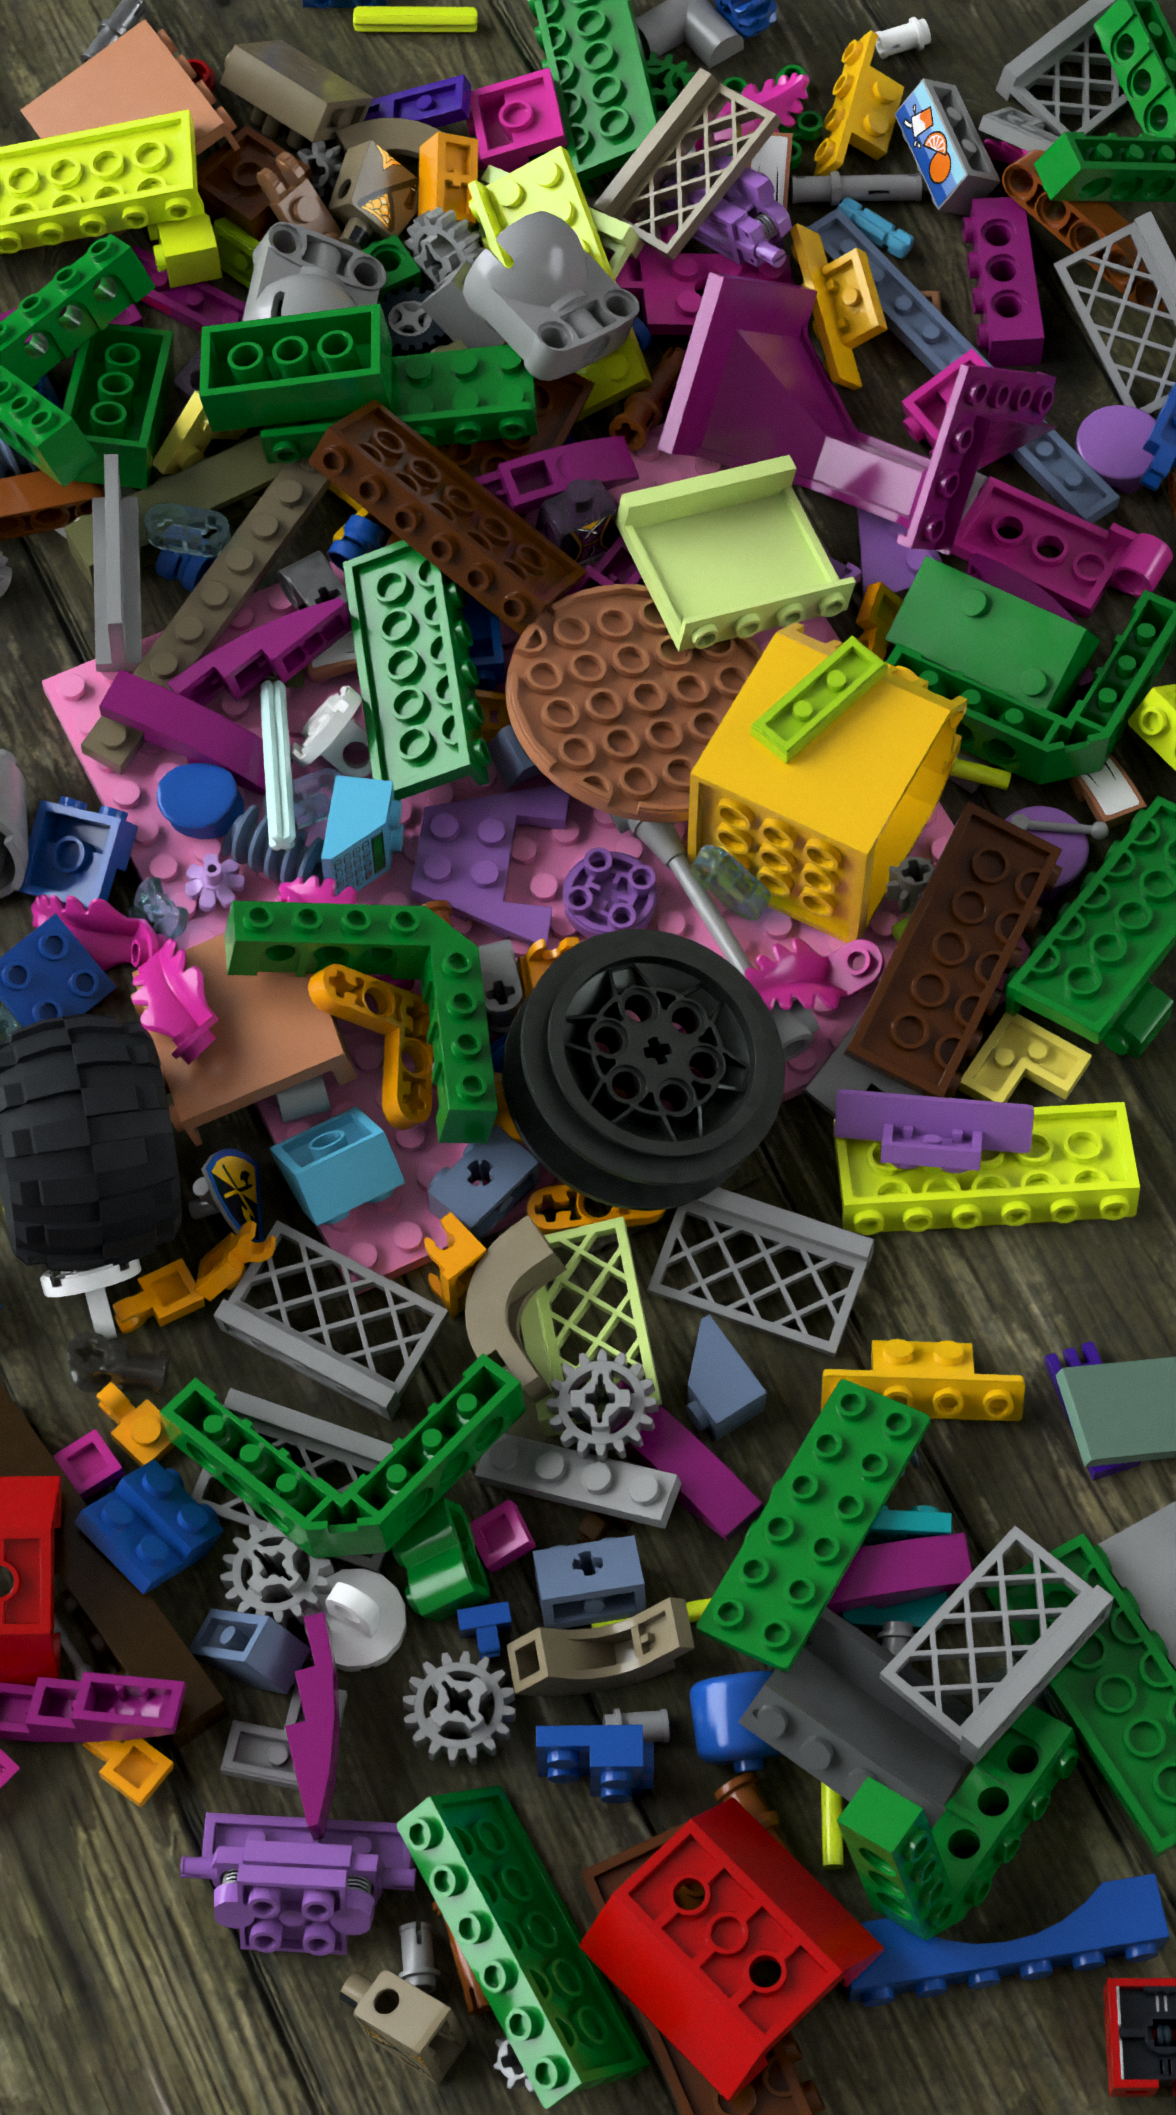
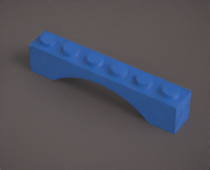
M1149 1874L1102 1882L1091 1897L1063 1921L1037 1934L1008 1942L972 1944L944 1940L935 1936L924 1941L888 1918L861 1922L860 1924L885 1950L846 1988L849 2002L862 2000L863 2006L874 2007L893 2002L895 1994L915 1991L917 1998H928L946 1993L948 1991L947 1986L968 1982L970 1989H982L999 1984L1000 1977L1020 1974L1022 1980H1035L1052 1975V1968L1073 1965L1074 1971H1089L1103 1967L1106 1964L1105 1959L1126 1956V1961L1129 1963L1153 1959L1158 1956L1157 1950H1163L1170 1937L1156 1875Z

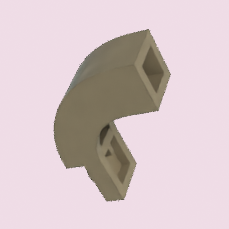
M379 118L353 124L336 131L335 134L336 144L341 146L340 154L343 159L349 148L372 140L419 179V147L437 132L442 131L414 120Z
M527 1215L502 1233L491 1244L477 1264L467 1291L465 1321L468 1338L477 1358L484 1353L521 1382L522 1391L524 1390L535 1403H538L552 1393V1391L523 1348L520 1338L521 1316L530 1298L540 1288L567 1269L543 1233Z
M669 1597L645 1611L618 1623L580 1630L538 1627L506 1645L514 1692L517 1695L528 1696L579 1695L635 1684L674 1669L675 1658L695 1649L686 1601L683 1598Z

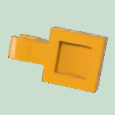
M880 581L868 585L855 623L864 629L863 634L857 640L883 660L887 647L893 646V644L885 640V637L903 600Z
M249 1221L242 1225L237 1235L231 1232L200 1259L195 1291L211 1302L225 1288L227 1290L233 1289L245 1274V1263L264 1262L272 1257L275 1251L276 1237L271 1235L261 1243L251 1241L255 1237L257 1224L254 1221Z
M181 1258L138 1278V1288L141 1292L116 1302L112 1305V1308L116 1313L114 1319L122 1334H127L142 1326L153 1315L159 1326L162 1327L204 1307L205 1301L204 1297L195 1291L196 1282Z
M111 1382L96 1395V1398L100 1401L98 1406L118 1424L111 1432L112 1440L140 1467L154 1459L159 1462L175 1447L169 1441L159 1413L160 1410L148 1399L135 1408L128 1398Z
M142 1738L125 1740L123 1743L117 1740L84 1742L82 1744L83 1747L97 1758L107 1762L99 1771L100 1777L140 1808L143 1807L174 1768V1763Z

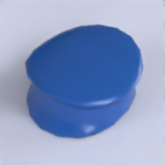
M208 763L180 765L167 772L159 781L156 792L158 807L163 816L170 821L173 828L185 836L196 839L223 837L227 835L235 820L244 814V800L237 789V783L232 773L221 766Z

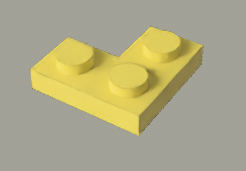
M194 391L155 456L153 465L162 474H177L204 457L203 453L212 439L239 440L249 428L212 432L199 398V391Z
M1005 1012L964 1073L958 1090L975 1100L1007 1103L1023 1077L1066 1100L1089 1066L1092 1055L1018 1013L1016 1016H1012Z

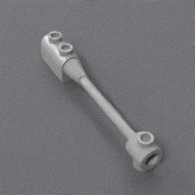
M610 814L621 834L631 830L634 837L641 839L668 868H671L727 961L745 976V970L749 967L754 968L689 863L684 844L681 842L673 825L677 822H644ZM796 998L793 1000L792 1007L789 1010L781 1009L779 1002H775L774 1009L770 1011L781 1039L784 1062L799 1056L810 1047L814 1041L813 1033L820 1030L818 1022L810 1009H805Z

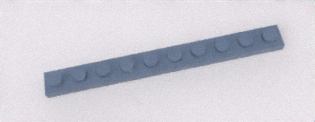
M839 208L806 227L820 235L828 263L855 248L866 252L887 327L934 376L971 348L989 367H993ZM1055 430L1010 453L1066 512L1093 524L1118 507L1120 496Z

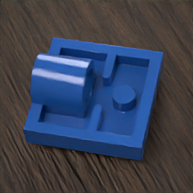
M56 913L0 957V1001L22 1027L40 1020L85 1014L117 988Z

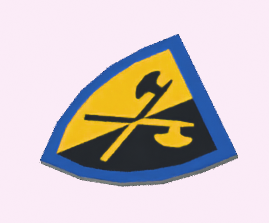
M237 1149L217 1151L208 1158L201 1170L204 1177L197 1179L193 1185L194 1194L200 1198L189 1202V1212L192 1218L196 1220L221 1213L236 1235L239 1233L242 1225L249 1221H254L257 1224L255 1237L251 1241L256 1243L264 1242L259 1162Z

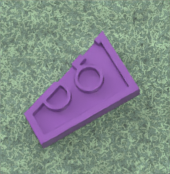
M857 508L860 570L862 571V601L868 585L880 581L901 599H905L925 556L942 562L936 550L910 549L896 543L898 534L908 533L904 526Z

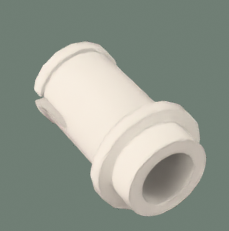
M911 17L907 24L875 32L878 34L879 39L876 42V49L882 59L913 48L921 51L926 44L931 43L930 30L924 18L917 20L916 17Z

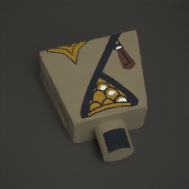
M372 140L347 150L328 206L330 214L346 226L338 241L359 250H363L366 244L369 245L375 241H382L395 234L399 236L418 211L419 179Z
M389 1970L380 1972L374 1982L356 1971L350 1975L341 1989L340 2000L355 2009L353 2015L365 2035L437 2086L469 2041L450 2007Z

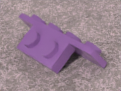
M840 1089L837 1092L834 1135L838 1138L882 1141L880 1162L891 1163L893 1166L901 1169L928 1166L940 1167L949 1173H964L968 1170L980 1171L981 1150L1017 1153L1030 1152L1034 1107L1028 1104Z

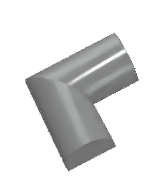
M666 0L635 18L643 53L648 59L651 52H655L657 57L685 42L710 69L744 49L743 37L708 0Z

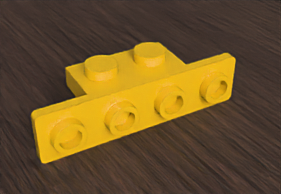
M872 30L859 41L856 39L851 41L843 53L842 62L845 63L843 72L835 83L832 92L836 97L833 107L828 112L823 123L826 133L814 156V161L817 162L814 176H829L830 171L839 169L844 162L848 144H851L875 160H879L887 153L896 120L894 114L899 109L904 86L870 66L878 39V34Z
M797 223L790 230L793 239L791 250L801 268L804 279L802 286L818 291L812 309L815 318L813 329L817 338L821 341L825 354L824 368L834 383L855 391L862 387L852 349L888 330L867 254L865 251L855 248L828 263L820 235Z
M892 1339L889 1341L872 1340V1370L825 1369L822 1375L821 1411L841 1379H846L926 1413L930 1416V1419L1020 1421L1023 1415L1025 1378L1022 1375L974 1374L972 1343H957L948 1340L941 1342H917L903 1339Z

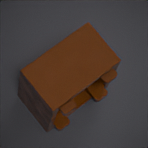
M245 125L233 136L240 146L238 150L234 151L227 141L197 168L198 193L204 203V213L209 215L212 225H214L215 220L225 217L260 242L270 227L278 223L279 220L270 208L269 204L271 202L257 181V173L265 167L269 168V170L276 174L286 189L290 186L283 177L281 170L278 169L275 161L276 157L285 150ZM295 157L305 172V178H308L313 186L311 168Z

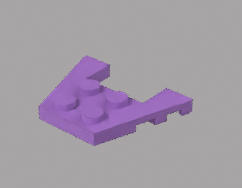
M549 785L425 807L411 885L412 899L421 903L435 900L449 901L453 908L452 916L467 921L468 918L492 928V933L509 939L511 936L528 943L529 948L534 942L545 939L547 950L552 923V907L504 902L516 826L519 824L566 830L571 795L557 785Z

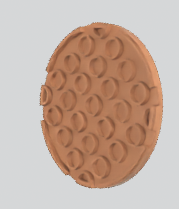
M613 584L581 590L553 603L544 614L538 617L535 623L529 624L521 634L514 648L507 671L505 690L508 716L518 741L531 761L555 785L572 797L598 810L622 818L656 823L688 821L690 773L762 656L763 651L752 637H736L716 642L708 648H692L678 652L646 585Z

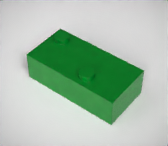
M381 304L202 327L199 398L212 432L345 416L374 399L388 410H391L392 339Z
M108 323L107 328L103 331L99 330L78 347L63 411L74 419L100 459L73 481L104 484V454H118L121 486L147 489L174 373V331Z
M925 556L885 637V640L894 646L900 643L922 653V658L953 672L958 669L964 672V677L995 691L1000 688L1007 691L1006 696L1037 710H1040L1042 707L1060 716H1063L1100 642V639L1088 629L928 556Z

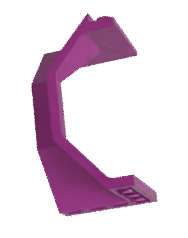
M709 272L657 449L675 455L695 456L731 467H739L790 455L797 468L792 484L809 488L904 526L908 533L898 534L896 543L910 549L936 550L950 556L977 470L1058 428L1043 422L1044 415L1049 411L1054 401L1053 388L1057 377L1038 371L1037 373L961 364L931 458L863 433L853 424L808 336V322L818 291L801 285Z

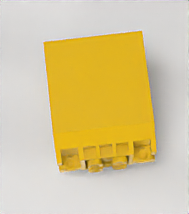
M794 622L774 634L690 773L687 859L697 874L848 944L851 941L861 939L886 896V883L889 882L890 866L899 867L900 863L906 859V856H909L938 805L961 747L962 736L956 734V729L966 713L968 699L959 695L953 700H949L929 691V681L917 677L910 669L887 663V674L788 763H784L750 734L751 725L843 644L835 639L826 644L804 634V625Z

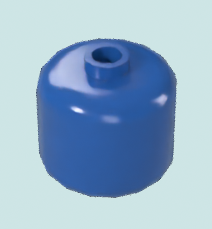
M752 1671L722 1675L698 1681L691 1687L689 1697L696 1748L699 1757L704 1762L711 1765L733 1764L734 1773H745L766 1769V1759L783 1756L782 1753L738 1723L774 1671Z

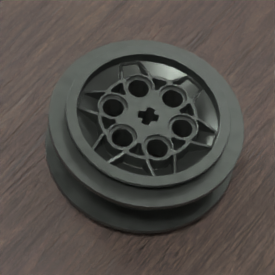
M624 929L606 932L584 940L564 952L544 972L532 993L518 1010L507 1033L503 1048L502 1085L505 1101L515 1128L530 1152L553 1176L576 1192L597 1202L628 1210L652 1211L680 1207L697 1201L720 1187L736 1172L742 1162L758 1147L768 1134L776 1119L784 1092L785 1062L781 1039L774 1019L757 990L736 967L714 951L688 938L658 930ZM625 1010L634 1012L639 1017L640 1022L631 1019ZM673 1023H678L679 1025L683 1026L687 1034H683L676 1030V1028L673 1026ZM595 1042L605 1044L611 1054L602 1052ZM690 1067L699 1069L705 1079L695 1076ZM612 1086L624 1090L628 1099L618 1096ZM660 1099L669 1101L674 1106L676 1112L666 1109Z

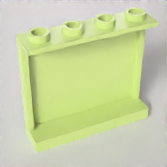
M790 455L621 495L615 524L678 652L692 648L704 649L716 642L736 637L748 638L760 631L780 626L785 628L794 622L799 623L800 621L820 616L832 617L847 610L856 581L854 577L840 580L792 488L797 468Z

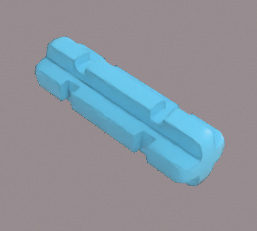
M847 197L839 204L837 208L873 243L881 248L888 246L887 251L900 259H903L911 251L914 241L912 235L900 228L895 231L894 224L868 208H865L864 211L861 210L863 205L852 198Z

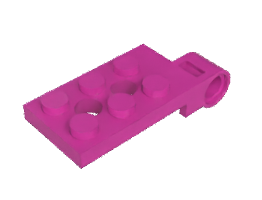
M612 253L606 254L608 262L613 256ZM639 253L636 259L628 257L615 280L620 288L632 293L639 302L641 300L643 323L649 330L650 335H691L702 299L696 291L705 289L709 272L793 284L789 255H786L784 264L779 268L773 267L768 262L763 263L757 268L748 262L739 265L721 254L679 253L674 261L660 253Z
M991 476L961 521L951 550V554L965 561L969 560V556L978 553L1008 566L1041 587L1061 606L1088 619L1108 586L1137 598L1141 596L1144 589L1153 593L1173 560V554L1169 546L1153 535L1146 533L1137 534L1116 523H1113L1109 531ZM1009 526L1017 529L1021 535L1014 539H1006L1000 536L997 530ZM1050 545L1056 547L1061 554L1055 558H1046L1039 554L1037 549Z

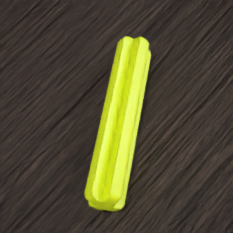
M357 6L353 12V26L357 32L474 33L478 27V13L475 7Z

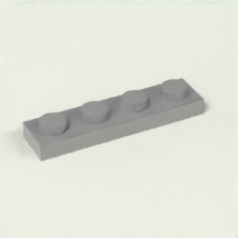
M505 1433L482 1455L474 1474L478 1482L483 1485L663 1529L666 1528L682 1484L676 1474L606 1458L605 1462H600L598 1456L588 1454L585 1459L579 1458L576 1450Z

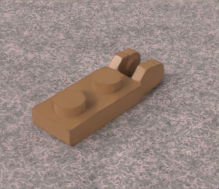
M284 151L275 160L278 169L281 170L283 177L290 186L287 189L269 168L265 167L257 173V181L271 202L269 206L279 222L291 223L339 240L342 234L341 229L309 179L305 178V172L295 157Z

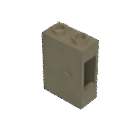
M283 40L234 44L233 49L225 59V71L220 81L221 85L255 106L250 119L255 125L263 126L261 132L264 136L271 139L277 138L282 123L291 128L286 142L288 146L294 149H301L305 139L311 142L336 139V131L363 122L373 99L371 95Z

